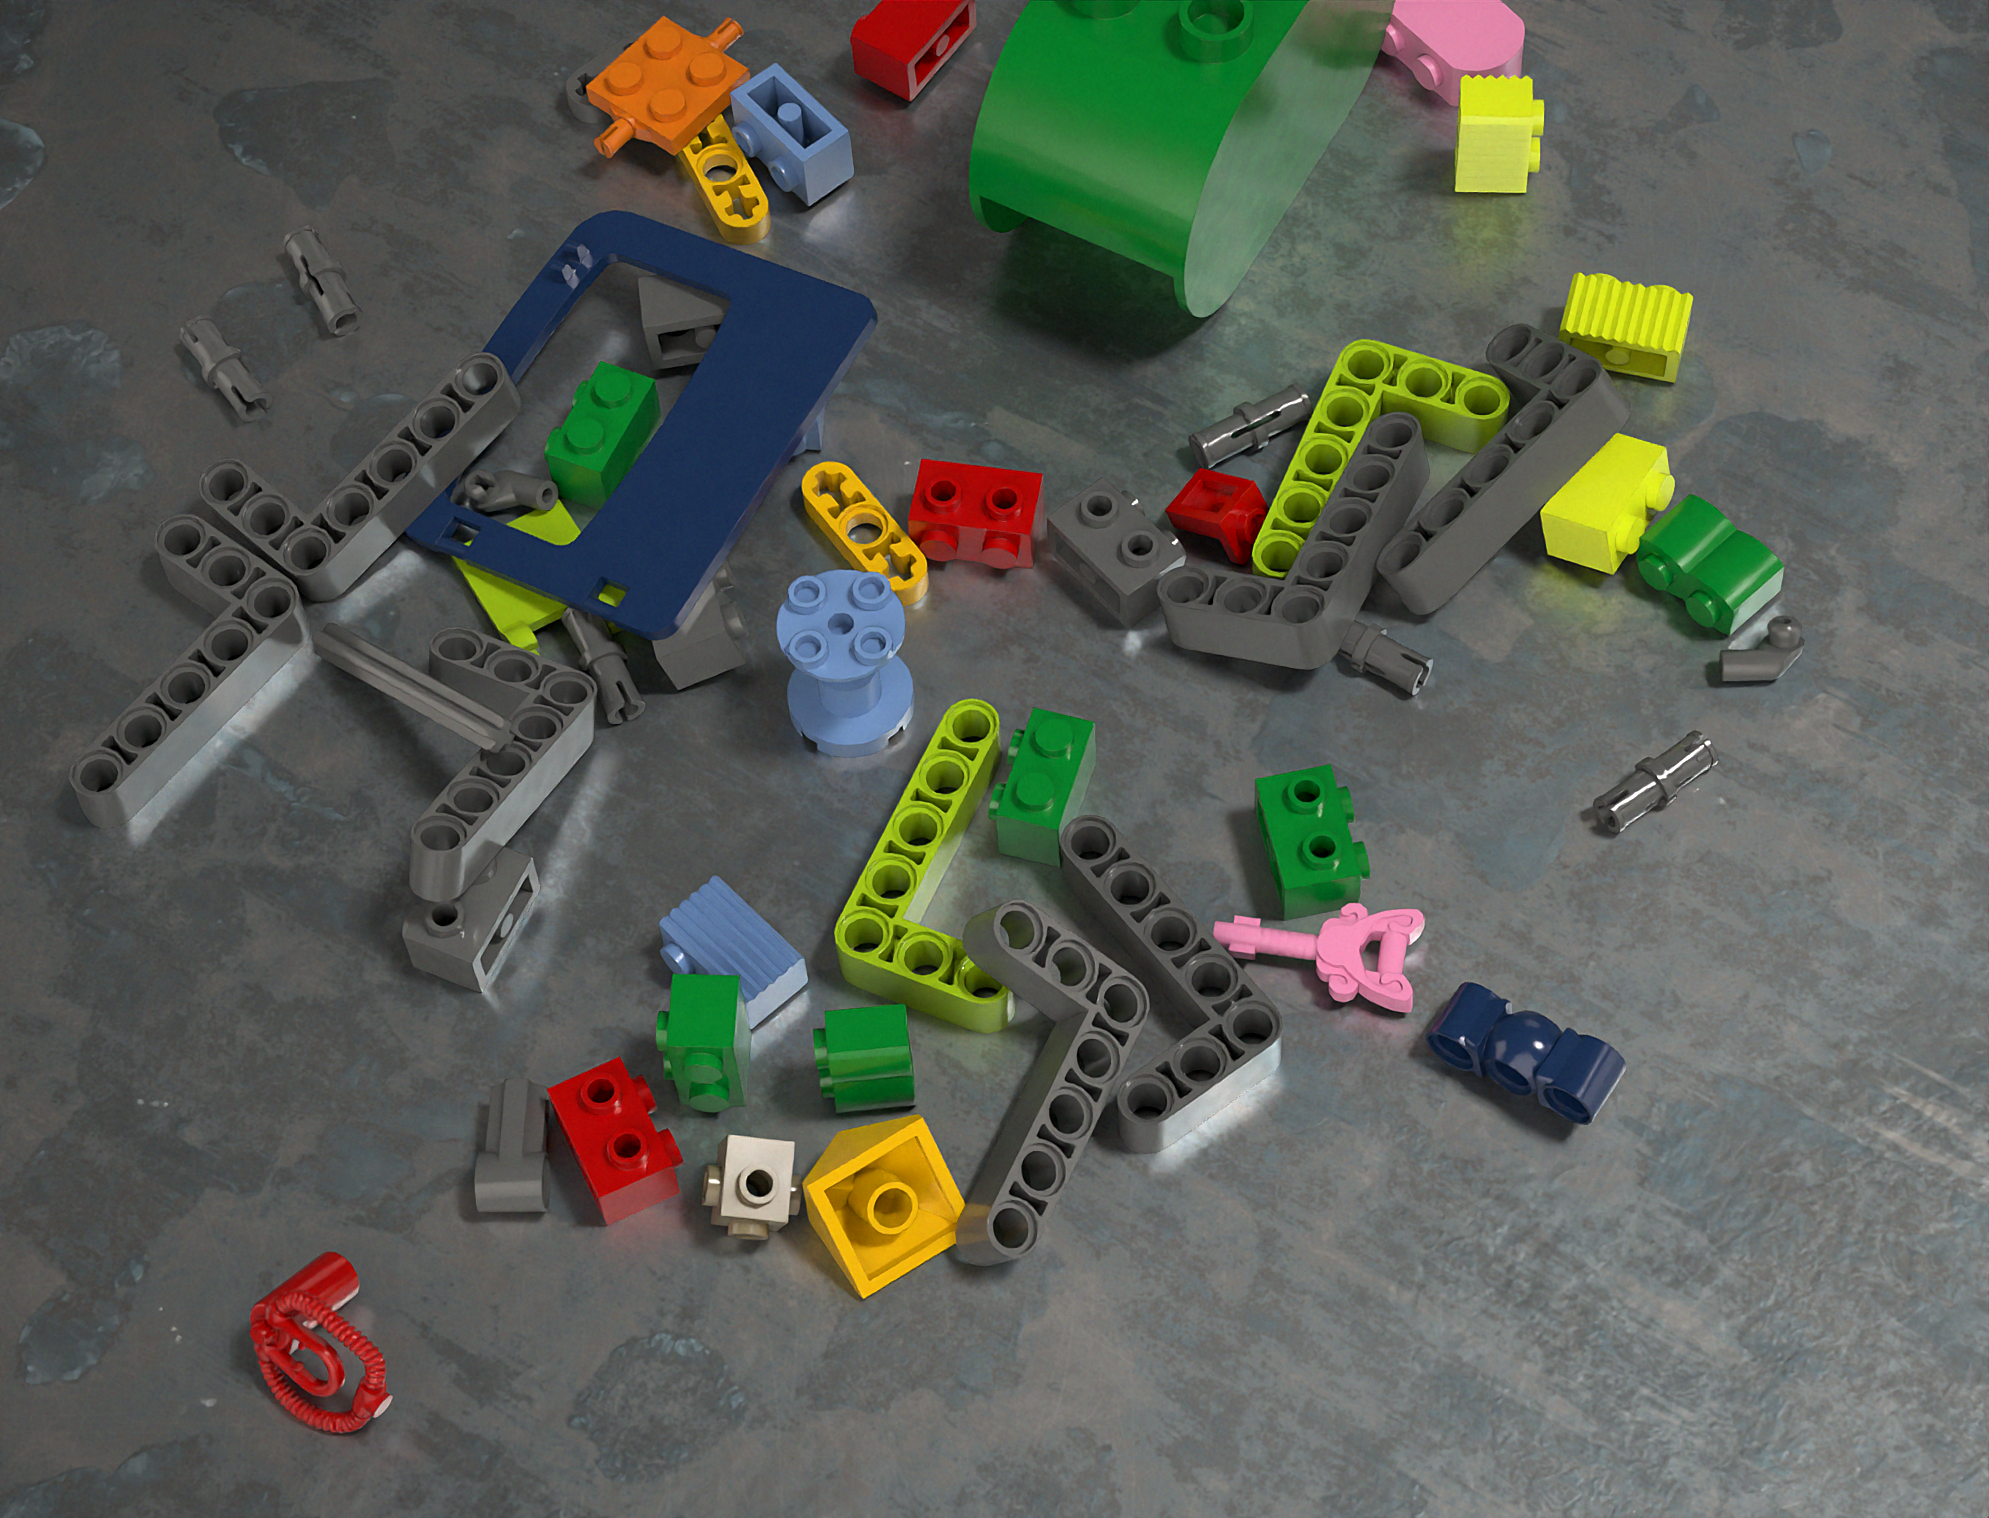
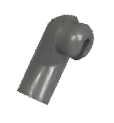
M479 469L469 474L464 483L465 494L470 498L472 506L485 512L520 505L548 511L554 507L558 499V487L554 482L511 470L498 471L492 474L486 469Z
M1791 616L1774 617L1767 624L1769 634L1763 638L1755 649L1721 650L1719 655L1721 682L1764 681L1781 677L1802 654L1805 640L1801 637V623Z

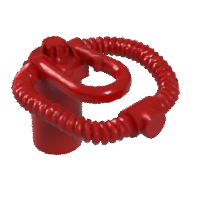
M328 1251L319 1255L253 1306L250 1311L251 1330H249V1333L255 1342L254 1350L259 1358L258 1364L260 1365L259 1370L263 1373L262 1378L267 1380L266 1385L271 1387L270 1392L275 1394L276 1400H280V1405L285 1406V1410L290 1411L292 1416H296L298 1420H303L304 1423H309L310 1426L342 1434L362 1428L372 1416L374 1418L380 1416L391 1403L392 1395L386 1391V1361L383 1359V1353L379 1352L378 1347L373 1346L372 1341L367 1342V1336H361V1331H355V1326H349V1321H344L343 1316H338L337 1310L354 1298L359 1291L358 1275L352 1264L345 1257L336 1252ZM319 1324H322V1328L327 1329L328 1333H333V1338H338L340 1343L344 1342L343 1345L349 1347L351 1352L355 1351V1356H359V1360L362 1361L365 1367V1375L358 1384L352 1400V1408L346 1412H329L327 1409L323 1410L322 1407L317 1408L315 1404L311 1405L310 1401H306L299 1393L296 1394V1389H292L290 1383L287 1384L288 1379L284 1378V1373H281L283 1370L302 1389L314 1396H331L341 1389L344 1385L346 1374L343 1362L337 1351L328 1341L312 1331ZM298 1348L302 1351L306 1348L310 1349L324 1362L329 1375L328 1380H320L313 1376L304 1367L302 1361H297L290 1354Z

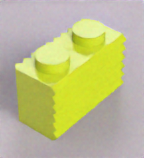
M1466 74L1460 79L1454 153L1455 192L1526 193L1528 173H1539L1540 137H1532V135L1543 136L1544 99H1533V79L1528 75L1522 79L1513 75L1508 79L1502 74L1496 79L1490 74L1484 79L1478 74L1472 79Z
M1581 272L1573 274L1558 340L1596 358L1605 370L1676 383L1689 327L1693 296L1689 292L1680 294L1676 289L1667 285H1651L1645 288L1641 283L1632 285L1629 281L1621 283L1618 279L1608 274L1597 273L1585 276Z

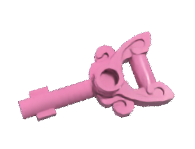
M1348 903L1341 908L1339 919L1329 918L1323 923L1319 935L1260 927L1261 919L1236 915L1234 916L1233 923L1215 921L1213 936L1223 948L1229 949L1231 957L1255 960V954L1260 952L1263 954L1268 953L1270 955L1313 960L1316 965V974L1320 980L1328 982L1329 994L1334 1000L1345 1003L1353 1000L1356 994L1359 993L1370 1002L1392 1011L1404 1013L1412 1011L1413 990L1403 974L1406 947L1420 937L1425 926V917L1418 909L1387 910L1369 916L1367 908L1360 903ZM1377 940L1381 941L1377 969L1376 972L1365 969L1361 954L1370 941Z

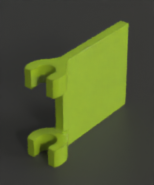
M557 499L554 507L548 511L536 509L506 524L555 545L569 544L581 533L560 499ZM473 540L466 542L464 544L470 546ZM451 556L501 639L506 643L539 655L536 650L539 644L533 631L560 619L569 606L468 565L466 561ZM606 584L597 599L618 607L625 593L623 590ZM604 619L612 635L623 630L615 626L613 622Z

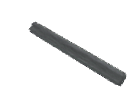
M327 623L323 631L315 630L313 633L312 641L317 643L316 655L488 752L499 753L504 744L511 745L514 741L515 735L510 732V719L340 625Z

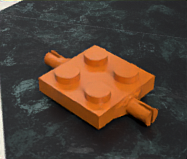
M662 16L586 86L589 102L609 114L614 120L611 126L594 139L596 149L602 155L605 154L606 158H612L614 153L631 138H637L653 142L673 156L682 150L731 104L730 93L751 79L750 71L747 67L724 54L733 43L744 36L743 29L735 20L732 22V18L727 17L707 37H701L690 33L670 19Z

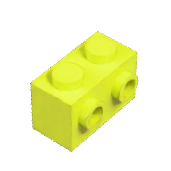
M1616 433L1541 509L1540 516L1547 554L1614 575L1628 553L1633 554L1639 548V537L1644 534L1645 529L1656 513L1665 510L1672 499L1675 480L1670 475L1666 447Z

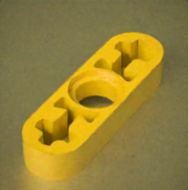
M720 113L702 130L704 134L708 133L710 146L702 149V143L697 135L678 154L721 235L733 244L750 245L762 240L770 230L769 203L744 154L734 140L731 130ZM719 165L731 166L737 171L731 179L723 182H715L705 176L711 168ZM740 197V204L748 216L753 217L743 220L739 214H734L733 201Z
M834 461L822 462L811 467L805 473L802 480L804 506L808 515L856 571L878 572L884 575L890 582L891 590L900 599L903 607L918 602L926 594L929 586L927 561L924 554L849 467ZM827 487L832 492L841 491L842 504L845 508L841 514L839 504L831 495L826 493L820 496L821 489ZM863 523L874 524L882 530L880 537L868 544L856 543L848 537V534L852 528ZM889 553L891 563L900 573L911 572L909 580L903 581L899 576L890 578L889 566L885 560Z

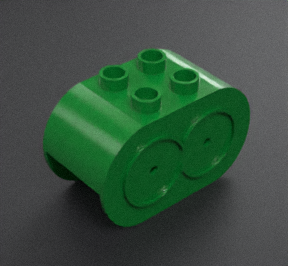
M1030 0L1016 21L998 58L982 102L974 132L968 180L970 203L976 220L987 229L998 233H1006L1014 230L1026 219L1032 217L1172 276L1175 297L1180 308L1186 313L1200 318L1211 315L1235 291L1355 105L1377 59L1396 0Z

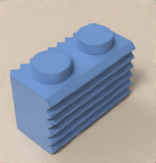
M712 876L707 884L701 885L698 892H692L688 900H682L678 908H673L670 914L662 917L659 922L664 945L660 950V954L675 974L740 976L751 1030L808 983L804 957L719 876Z

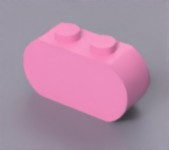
M1396 0L1381 49L1390 56L1395 55L1413 71L1417 81L1424 88L1434 90L1449 105L1458 107L1460 79L1466 74L1472 79L1478 74L1484 79L1490 74L1496 79L1502 74L1508 79L1513 75L1520 78L1525 27L1523 20L1500 0Z

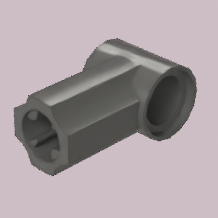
M505 1079L503 1083L491 1086L485 1152L478 1153L475 1167V1201L479 1212L548 1211L551 1192V1168L549 1154L546 1152L550 1099L546 1090L548 1089L547 1086L538 1085L529 1079Z

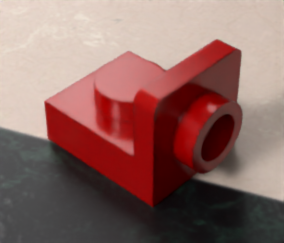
M1199 468L1165 509V512L1174 528L1219 539L1231 562L1244 565L1252 556L1253 545L1266 519L1269 508L1255 481Z

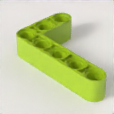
M1361 339L1346 345L1336 361L1253 545L1251 575L1285 580L1362 436L1374 419L1391 412L1411 414L1419 420L1423 439L1477 454L1507 424L1510 402L1507 386L1501 380L1491 375L1377 340ZM1318 472H1326V473H1330V474L1322 475V474H1316V473H1318ZM1296 520H1306V521H1309V522H1307V523H1296V522H1294V521H1296ZM1282 568L1289 571L1280 573L1273 572L1271 569Z
M971 698L960 700L951 705L944 714L836 923L834 936L840 972L850 984L897 1003H905L910 1008L968 1030L988 1034L1005 1028L1014 1018L1016 1010L1015 993L978 968L968 958L963 948L962 940L920 925L1002 759L998 713L987 702ZM970 736H978L984 738L978 742L973 743L962 741L964 738ZM948 786L958 789L949 794L935 792L942 787ZM917 838L932 840V842L923 846L908 844V842ZM891 890L905 892L904 895L895 899L881 897L882 894ZM869 942L879 945L878 948L871 952L861 953L853 950L854 947L862 943ZM922 965H932L939 968L929 975H918L912 972L915 968ZM984 987L995 988L999 991L988 998H979L972 995L974 991Z

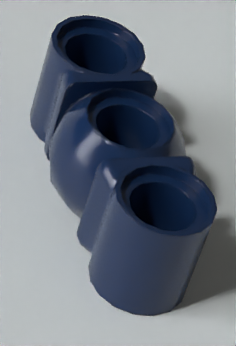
M1464 982L1458 987L1425 1037V1041L1433 1053L1454 1068L1463 1071H1473L1481 1078H1484L1488 1073L1497 1084L1517 1095L1527 1096L1538 1093L1541 1106L1550 1107L1563 1118L1581 1125H1588L1593 1122L1627 1069L1624 1058L1608 1043L1590 1035H1579L1569 1027L1562 1032L1549 1018L1531 1010L1513 1013L1511 1001L1505 998L1501 999L1491 990L1473 982Z

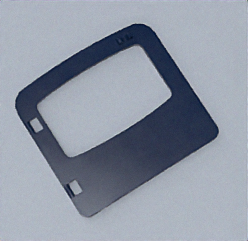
M612 210L594 215L573 230L523 293L481 352L497 356L504 364L516 386L549 337L578 299L601 272L612 263H627L729 300L731 306L714 340L666 419L604 506L578 537L569 544H552L450 502L451 495L462 473L403 533L421 546L438 553L444 552L466 561L468 565L585 614L589 612L643 638L657 641L672 636L681 627L877 325L878 313L870 299L863 294L638 214ZM494 386L484 389L479 395L488 393ZM452 429L443 431L436 439L446 436ZM406 472V474L404 475L403 479H404L406 476H408V474H409L410 472ZM460 524L479 531L470 546L450 539ZM606 584L627 592L618 607L597 599Z

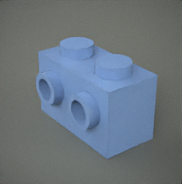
M776 62L730 93L735 126L732 128L734 140L747 156L753 157L756 155L768 167L772 178L785 192L792 190L810 206L854 176L849 130Z

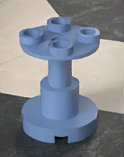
M848 569L831 570L814 576H801L794 580L788 588L787 599L780 607L776 624L780 648L795 666V670L789 679L787 691L792 723L802 737L804 733L808 739L817 743L818 750L828 755L856 758L877 753L889 745L888 738L896 734L901 726H903V731L911 721L914 711L915 699L912 677L906 664L896 654L902 645L906 631L905 613L902 603L891 590L888 579L878 572H861Z

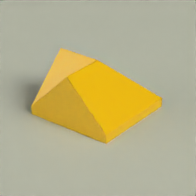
M919 1114L838 1131L802 1182L810 1224L858 1295L863 1299L956 1243V1226L966 1204L923 1117Z

